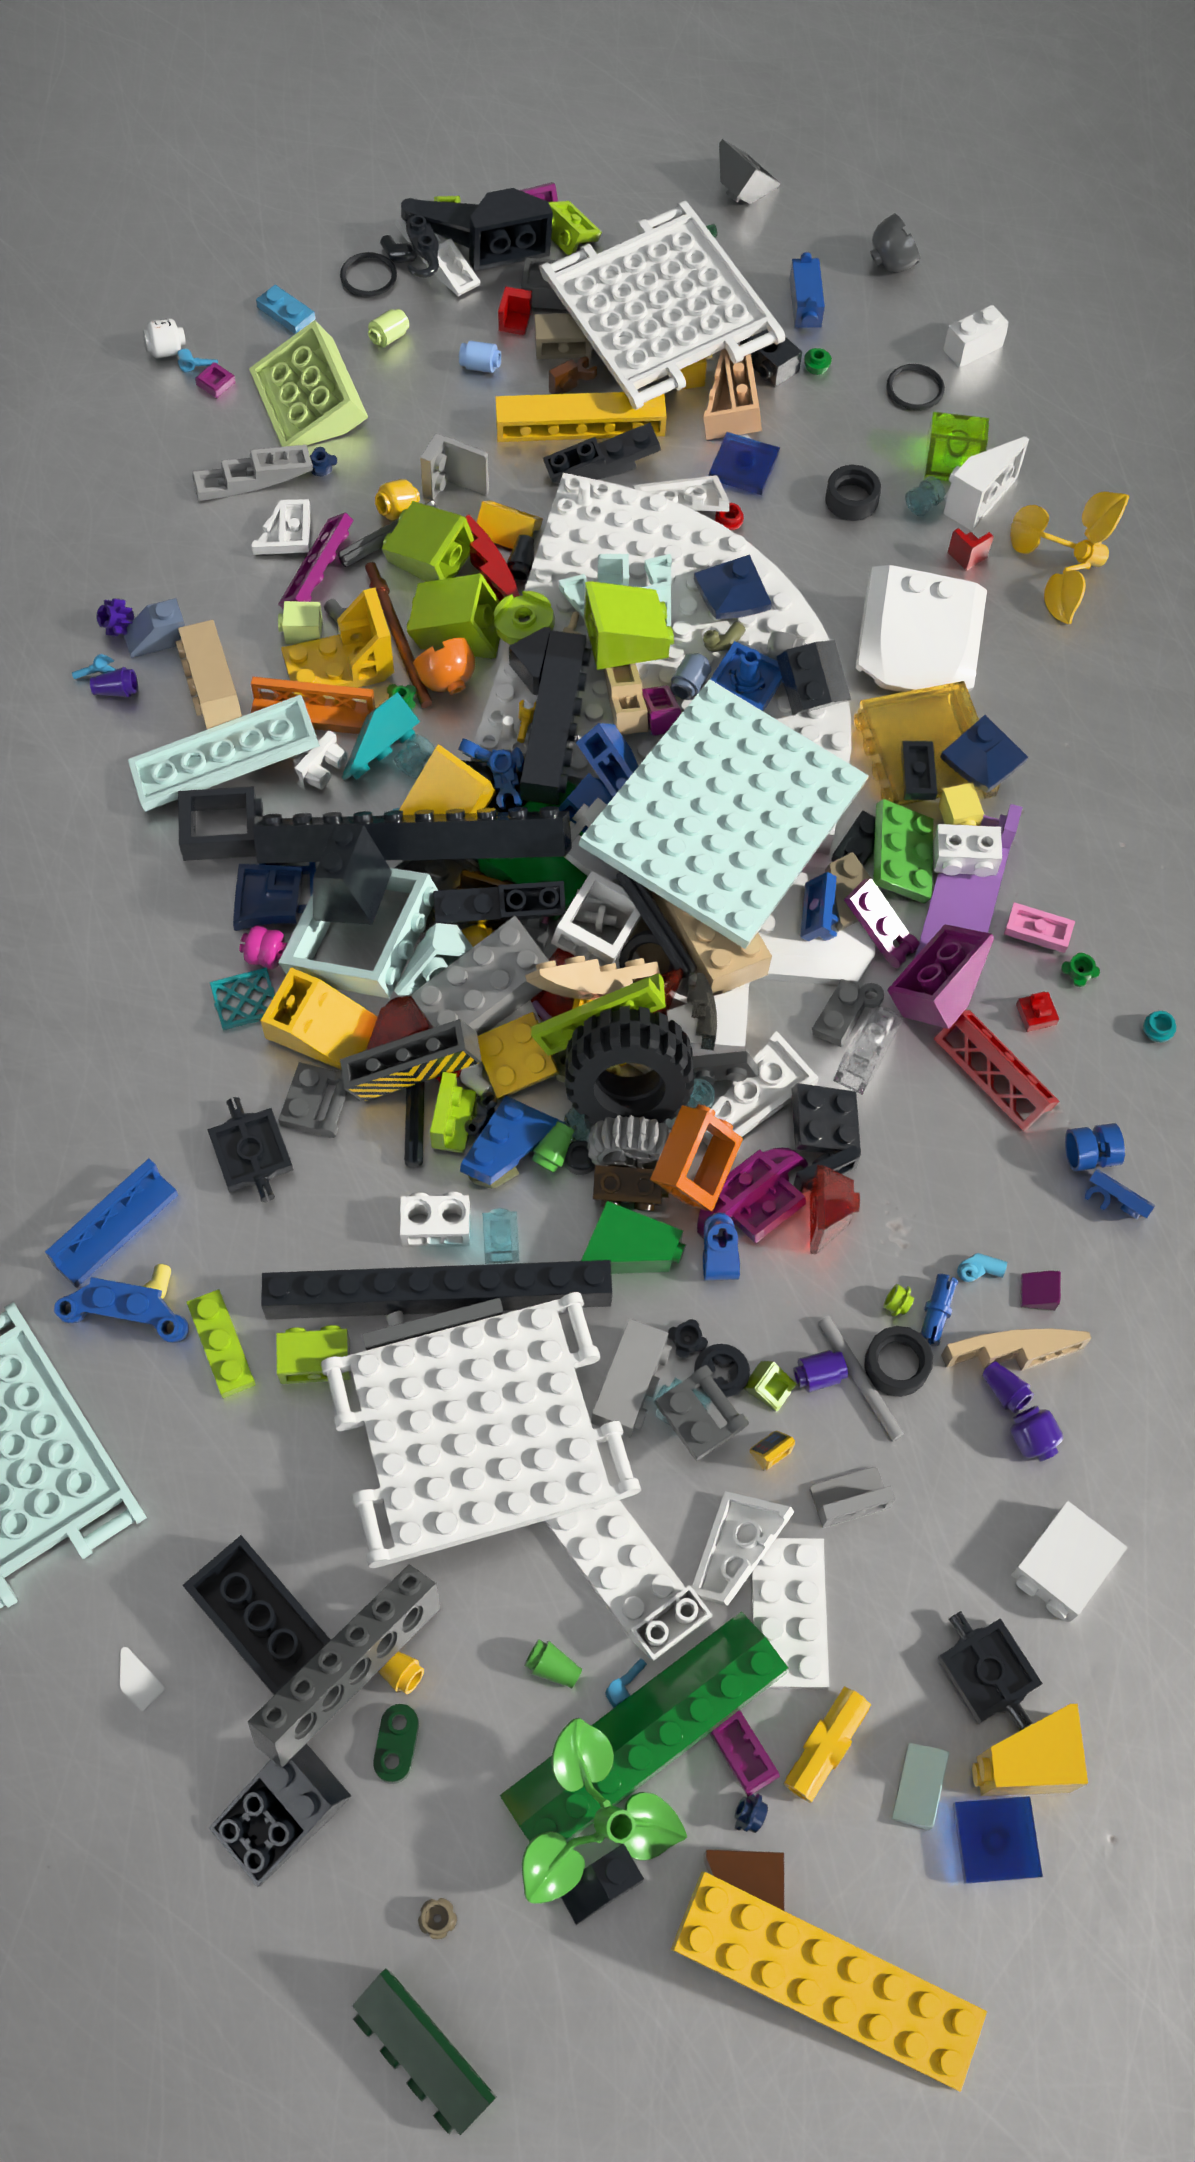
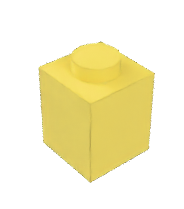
M970 783L943 788L938 806L944 823L980 826L984 812L974 784Z

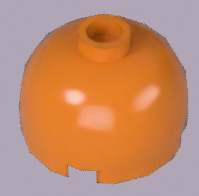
M453 638L443 641L444 648L435 651L432 646L414 660L413 664L419 679L430 690L439 693L449 692L450 695H453L466 688L465 683L470 680L475 670V657L471 646L465 638Z

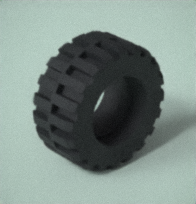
M620 1006V1010L612 1011L610 1008L601 1011L598 1017L595 1015L584 1021V1026L580 1025L576 1028L566 1047L565 1085L568 1100L572 1102L573 1108L580 1115L584 1114V1118L592 1124L600 1120L605 1121L607 1117L616 1118L618 1115L622 1117H630L632 1115L638 1118L644 1116L645 1119H656L658 1123L666 1124L668 1118L673 1120L678 1115L682 1105L687 1106L694 1089L693 1051L688 1035L682 1031V1027L674 1020L668 1021V1016L658 1011L655 1014L651 1013L650 1009L645 1007H639L636 1010L630 1009V1006ZM623 1063H636L653 1069L646 1074L633 1077L619 1076L606 1071V1069Z

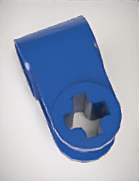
M714 1213L704 1223L703 1276L705 1281L739 1280L738 1234L733 1220L725 1213ZM725 1228L722 1236H716L719 1233V1229Z

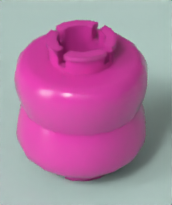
M254 926L250 929L249 933L242 935L241 942H245V944H240L239 951L241 953L244 952L246 963L261 965L273 970L278 967V962L288 943H285V936L281 931L267 930L261 926Z

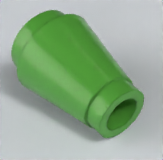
M557 1121L555 1126L552 1127L533 1150L535 1154L532 1161L553 1173L556 1172L558 1166L562 1168L575 1130Z
M538 1639L524 1664L525 1667L531 1670L530 1674L563 1686L566 1685L571 1689L582 1672L581 1667L577 1666L575 1662L549 1640L545 1643Z

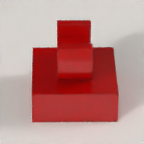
M1043 991L1017 1000L1016 1006L1026 1032L1057 1025L1059 1017L1049 992Z

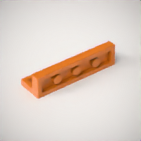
M252 676L251 687L254 700L251 713L298 696L292 692L302 693L305 695L302 698L314 730L359 734L366 716L376 709L373 689ZM261 689H269L275 693L261 692ZM323 695L331 696L335 699H326ZM353 698L366 700L367 703L356 702Z

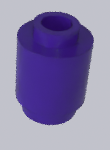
M827 1350L799 1358L797 1361L798 1366L793 1368L798 1387H804L808 1393L840 1384L842 1379L848 1378L847 1365L840 1351L832 1352Z

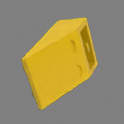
M290 968L260 1021L266 1039L342 1070L340 1059L366 1051L382 1019L321 979Z

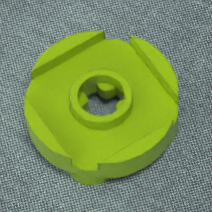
M522 591V596L513 598V594L502 599L494 611L495 629L498 637L512 645L543 627H550L553 630L555 625L554 611L550 601L544 595L534 591ZM530 616V620L526 622H520L518 619L519 617L525 618Z

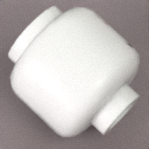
M171 318L151 320L147 323V329H143L146 351L151 352L155 358L178 356L177 353L181 350V345L186 344L183 327L177 328L176 322Z

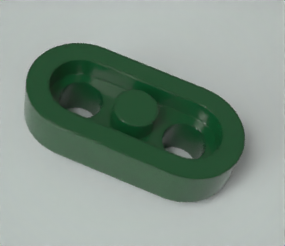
M395 1704L389 1707L381 1718L373 1766L377 1776L389 1784L402 1782L407 1778L412 1768L419 1720L416 1712L405 1704ZM397 1717H404L407 1720L406 1726L401 1730H396L392 1726L394 1719ZM391 1755L399 1758V1765L394 1769H389L385 1766L386 1759Z

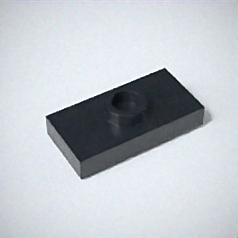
M853 1145L832 1156L824 1154L818 1157L811 1166L796 1173L794 1187L804 1194L856 1169L861 1156L859 1149L856 1145Z

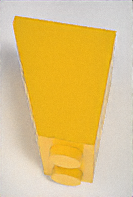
M438 744L399 810L403 811V815H415V812L419 810H433L434 814H446V811L451 809H464L465 813H477V810L487 808L497 793L488 779Z
M1078 1703L1069 1704L991 1746L977 1756V1762L972 1765V1776L974 1785L980 1786L981 1796L1071 1793L1087 1785L1088 1778Z

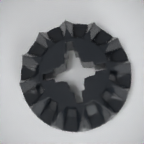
M714 1344L705 1348L695 1361L694 1372L707 1365L715 1374L716 1368L714 1364L719 1365L721 1368L731 1366L727 1374L729 1382L723 1377L713 1378V1380L727 1398L739 1395L747 1385L750 1376V1367L745 1355L737 1348L728 1344Z

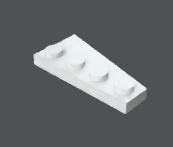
M777 1031L772 1035L762 1051L760 1050L753 1058L758 1065V1077L746 1078V1080L740 1082L734 1081L724 1096H721L711 1108L716 1112V1118L731 1123L734 1126L732 1130L741 1137L792 1101L791 1088L795 1084L815 1085L818 1082L819 1077ZM706 1130L702 1140L708 1146L713 1135Z

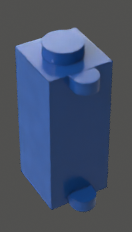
M805 252L801 255L800 259H792L789 281L794 327L818 328L822 327L825 309L819 258H812L809 252Z

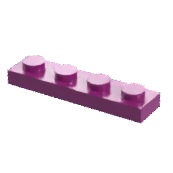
M346 512L329 518L278 603L283 610L284 601H311L312 596L310 594L323 580L324 570L336 558L337 553L335 551L349 535L348 529L354 520Z

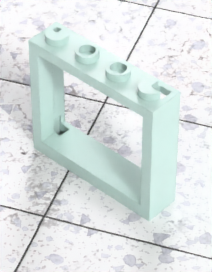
M390 868L392 874L386 890L410 893L374 971L313 960L331 922L314 920L313 894L278 962L286 974L290 968H294L321 979L335 989L390 999L407 961L412 957L420 933L424 931L426 920L434 906L433 891H438L430 875Z

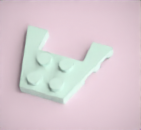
M671 554L645 560L644 568L651 585L640 587L657 590L659 601H664L666 605V626H671ZM585 574L559 580L560 592L584 618L585 582H588Z

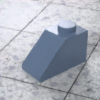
M176 598L147 605L132 621L133 624L127 626V635H124L131 658L176 647L175 641L181 640L178 628L185 626Z

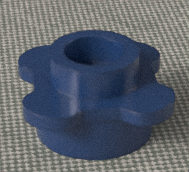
M316 447L310 455L313 465L311 473L315 476L323 477L330 474L332 466L337 464V457L327 453L324 447Z
M752 1794L740 1800L734 1815L735 1819H737L735 1829L739 1831L742 1829L746 1832L749 1830L756 1833L761 1828L768 1812V1805L762 1802V1795L756 1794L755 1796Z

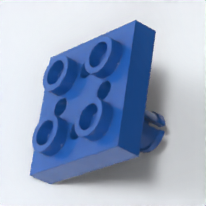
M734 641L710 678L713 682L763 712L783 682L778 661Z

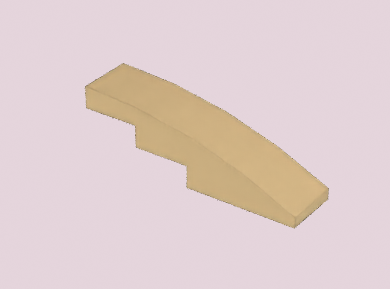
M1054 1328L1017 1329L983 1334L947 1344L941 1356L946 1367L979 1357L984 1369L995 1361L1000 1364L1015 1358L1022 1371L1084 1349L1091 1336L1087 1331Z

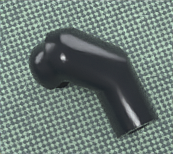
M385 235L381 238L380 244L393 262H413L417 258L418 254L410 244H396L390 235Z

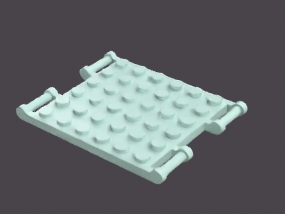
M14 1302L4 1307L6 1311L0 1314V1330L11 1323H14L16 1326L0 1336V1609L4 1606L9 1608L18 1602L5 1577L62 1540L69 1537L82 1559H85L93 1554L92 1549L135 1521L139 1524L147 1518ZM121 1502L125 1503L128 1508L126 1511L87 1536H82L79 1531L81 1528Z

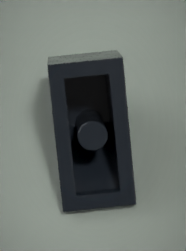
M623 1843L586 1867L577 1885L571 1891L561 1896V1899L574 1923L577 1925L641 1884L644 1878Z

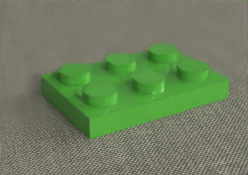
M885 799L876 804L873 882L876 886L924 904L931 900L933 818Z

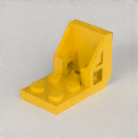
M376 588L363 590L337 619L338 635L281 647L290 681L359 688L384 682L394 673L391 635ZM293 692L295 695L305 696L302 693Z

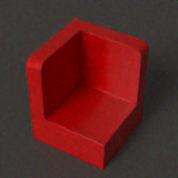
M505 286L498 309L499 331L525 335L532 314V291Z
M957 528L952 533L947 553L967 571L988 558L994 536L988 532L978 539L972 532L965 534Z

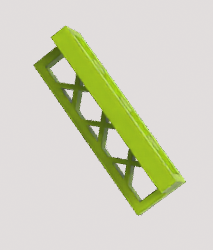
M657 973L532 1026L531 1036L545 1053L550 1056L565 1050L576 1028L580 1025L584 1026V1021L591 1016H600V1012L611 1008L612 1011L620 1010V1006H630V1009L636 1010L639 1007L649 1008L650 1012L653 1013L665 1008L664 979Z

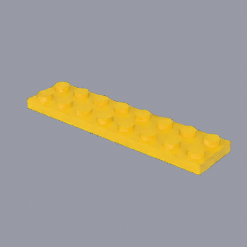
M706 1872L700 1873L670 1950L939 2083L961 2092L987 2014L986 2010Z

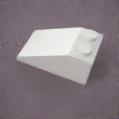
M1023 436L971 456L961 467L956 466L949 477L951 486L944 497L946 505L943 514L972 531L1018 478L1029 439Z

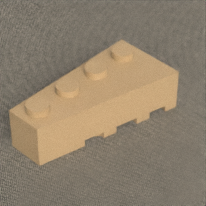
M214 620L179 627L181 640L175 641L180 659H182L181 663L191 697L197 695V697L192 698L196 715L203 716L206 730L242 717L236 690Z

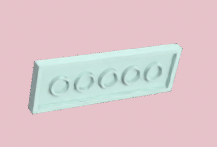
M298 695L128 759L140 804L146 812L178 800V791L207 789L319 747L320 745L302 695Z

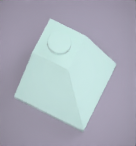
M436 923L427 930L426 936L415 949L394 990L397 995L411 996L413 992L473 948L457 925Z

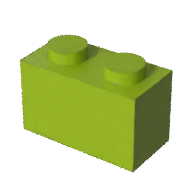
M328 1325L321 1327L318 1331H306L304 1328L296 1327L285 1330V1333H276L277 1376L280 1384L328 1381L327 1376L322 1372L321 1362L329 1357L350 1355L348 1330L341 1329L340 1326ZM351 1371L341 1373L343 1380H351Z

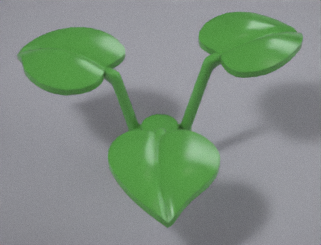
M581 1718L571 1720L559 1734L553 1748L551 1764L554 1777L564 1790L574 1792L585 1785L587 1792L600 1804L601 1808L594 1817L596 1832L592 1835L573 1838L567 1843L561 1834L549 1831L537 1835L529 1842L523 1854L522 1876L525 1898L530 1903L553 1901L565 1895L577 1885L585 1868L583 1856L573 1850L578 1845L592 1842L601 1843L606 1838L615 1843H621V1845L624 1843L632 1858L649 1860L661 1855L673 1845L687 1838L686 1831L678 1815L659 1796L649 1792L636 1793L627 1800L625 1810L611 1805L610 1801L605 1799L593 1787L592 1782L602 1781L609 1774L614 1754L608 1738L600 1730L587 1724Z

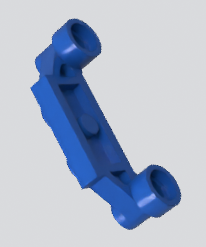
M91 1277L90 1284L70 1295L64 1296L54 1305L55 1314L67 1323H79L86 1317L87 1313H94L152 1324L161 1338L167 1342H180L186 1338L189 1332L187 1320L183 1316L176 1315L171 1311L161 1298L162 1290ZM70 1303L71 1312L67 1314L65 1309L67 1304ZM170 1322L174 1324V1330L171 1334L167 1332V1325Z

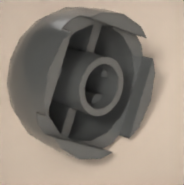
M895 213L886 218L875 229L872 236L874 249L870 251L871 257L877 266L882 264L885 269L894 273L908 270L918 264V260H920L919 251L911 233L907 235L903 229L906 226L905 223Z

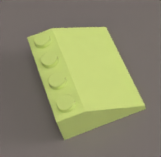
M315 320L249 368L282 447L310 445L346 434L368 418L333 338Z

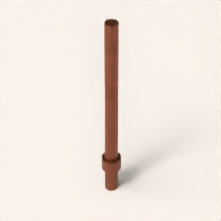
M369 562L365 565L371 582L369 587L376 588L385 619L410 681L416 688L419 703L422 708H428L432 705V700L426 686L421 682L415 671L416 669L413 664L415 659L388 595L390 590L384 578H381L376 563Z

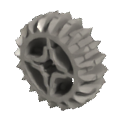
M620 1115L616 1118L607 1117L605 1121L600 1120L591 1127L587 1147L589 1150L588 1157L592 1159V1163L595 1165L655 1169L672 1128H669L665 1123H658L656 1119H645L644 1116L641 1118L633 1117L632 1115L630 1117H622Z

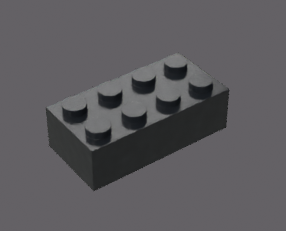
M242 1535L183 1584L188 1594L273 1695L331 1641Z

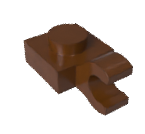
M587 356L580 358L576 363L572 359L549 370V392L551 394L570 392L578 386V380L589 381L596 378L597 367L593 366L587 369L589 367V358Z

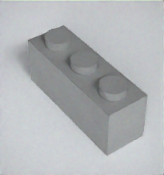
M629 1318L592 1412V1424L601 1427L608 1422L620 1421L624 1432L623 1435L631 1438L634 1428L641 1430L648 1412L647 1409L642 1407L647 1396L654 1397L660 1380L659 1377L655 1376L659 1364L666 1365L672 1346L667 1345L668 1332Z

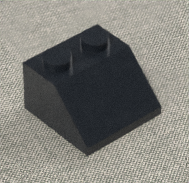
M835 640L805 644L787 649L776 656L793 716L851 700Z

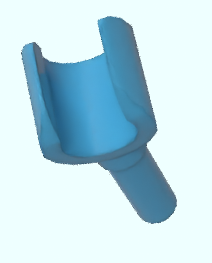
M181 349L177 353L179 356V367L184 372H191L195 366H210L213 362L218 364L216 359L193 358L191 351L188 349Z
M99 654L95 657L92 665L72 672V676L74 679L97 672L104 674L116 670L108 665L114 662V659Z
M640 1658L625 1675L612 1681L606 1689L605 1695L613 1708L631 1696L625 1686L630 1684L645 1668L647 1664L643 1659Z

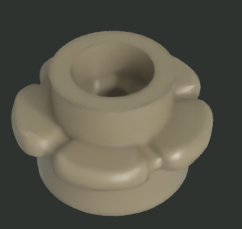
M439 1898L437 1901L430 1899L422 1905L420 1910L422 1914L418 1918L421 1931L425 1934H430L432 1939L445 1938L447 1932L452 1931L457 1923V1915L453 1913V1905L444 1898ZM439 1914L441 1916L440 1922L434 1921L435 1915Z

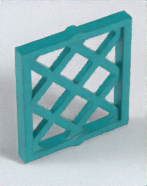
M267 968L210 982L215 1000L214 1006L218 1011L223 1031L260 1021L264 1013L258 1015L256 1013L259 1009L266 1012L268 1007L262 1004L267 996L272 999L275 996V990L271 985ZM256 977L253 983L246 980ZM262 977L267 980L268 987L266 990L257 986ZM234 983L231 989L224 986L227 984ZM240 983L249 987L245 995L235 992ZM218 989L227 993L223 1001L217 998L216 991ZM253 990L263 994L258 1002L249 998ZM231 996L241 999L236 1008L227 1004ZM245 1002L255 1006L250 1015L240 1011ZM223 1008L233 1012L227 1021L223 1019L221 1013ZM237 1015L243 1017V1019L233 1021Z

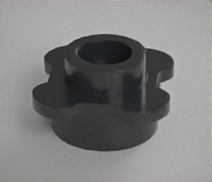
M689 1319L677 1327H671L668 1330V1339L673 1341L676 1347V1355L679 1358H688L690 1353L696 1350L703 1351L707 1348L708 1341L705 1337H702L699 1323L694 1319ZM686 1336L691 1338L689 1342L684 1340Z

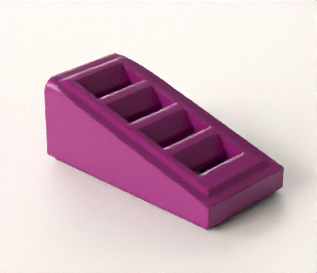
M668 685L642 689V695L647 707L649 728L653 735H663L681 715V708Z

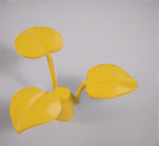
M1113 492L1094 494L1087 501L1082 513V523L1087 527L1084 534L1088 539L1077 544L1043 532L1048 525L1049 515L1040 506L1027 505L1015 514L1011 524L1010 536L1012 546L1017 552L1022 554L1033 552L1039 546L1041 537L1073 548L1074 556L1081 563L1065 567L1063 574H1053L1046 584L1044 591L1045 604L1049 612L1057 620L1065 624L1072 623L1074 613L1080 605L1085 592V579L1076 570H1089L1091 566L1101 567L1105 564L1109 551L1107 546L1101 543L1116 528L1127 505L1129 495Z

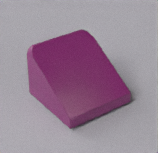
M1052 1270L1022 1273L1021 1307L1055 1311L1061 1300V1272Z

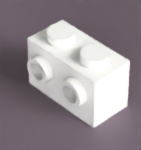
M994 305L978 310L972 315L949 325L943 351L960 368L1003 347L1009 321Z
M938 824L933 839L934 873H944L946 875L975 874L979 877L997 875L1002 861L1001 827Z

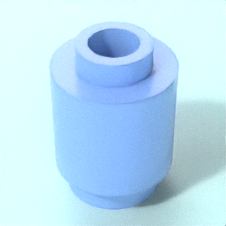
M477 341L462 343L459 351L460 366H465L467 370L493 373L495 368L500 367L501 351L497 350V345Z

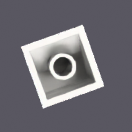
M738 988L667 1010L668 1021L674 1020L682 1027V1031L688 1035L693 1056L745 1050L749 988Z

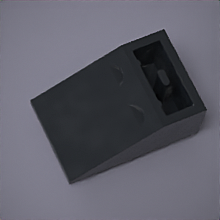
M306 1743L282 1768L270 1759L213 1822L209 1829L256 1886L259 1887L335 1815L351 1797V1794Z

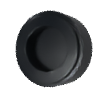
M576 1140L569 1145L564 1163L566 1168L573 1174L585 1175L595 1168L592 1159L588 1157V1141Z

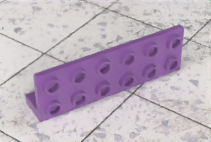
M1010 804L1007 815L1000 814L999 819L986 815L983 816L980 826L1001 827L1002 861L997 875L979 877L975 874L946 875L938 873L915 957L944 924L988 933L1009 850L1017 831L1023 807Z

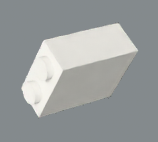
M1067 1501L1011 1575L1017 1579L1016 1584L1021 1590L1031 1596L1036 1594L1046 1602V1608L1054 1616L1062 1620L1066 1618L1071 1622L1080 1614L1128 1547Z

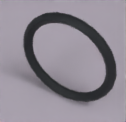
M365 252L350 257L343 264L340 278L344 287L350 292L359 296L372 297L390 290L396 282L397 270L394 263L388 257L374 252ZM376 258L385 262L390 267L392 275L390 281L384 287L373 291H362L348 283L346 271L356 260Z
M906 364L898 367L889 375L886 386L891 399L896 404L910 410H925L935 406L942 399L945 390L941 376L935 370L922 364ZM922 370L936 379L939 392L928 403L910 404L901 400L894 393L892 387L894 378L902 371Z

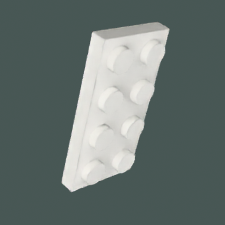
M776 1538L751 1573L752 1623L765 1635L789 1667L787 1674L767 1689L828 1690L829 1665L824 1539Z

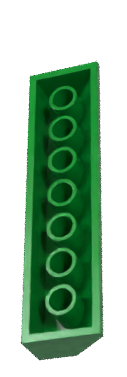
M742 1611L591 1725L608 1738L613 1749L614 1760L609 1774L602 1781L592 1782L593 1787L605 1799L609 1800L611 1805L616 1806L787 1674L789 1667L765 1635ZM552 1756L500 1795L529 1842L541 1833L554 1831L561 1834L568 1843L594 1823L595 1814L601 1808L600 1804L587 1792L585 1785L577 1791L570 1792L564 1790L558 1784L552 1771Z

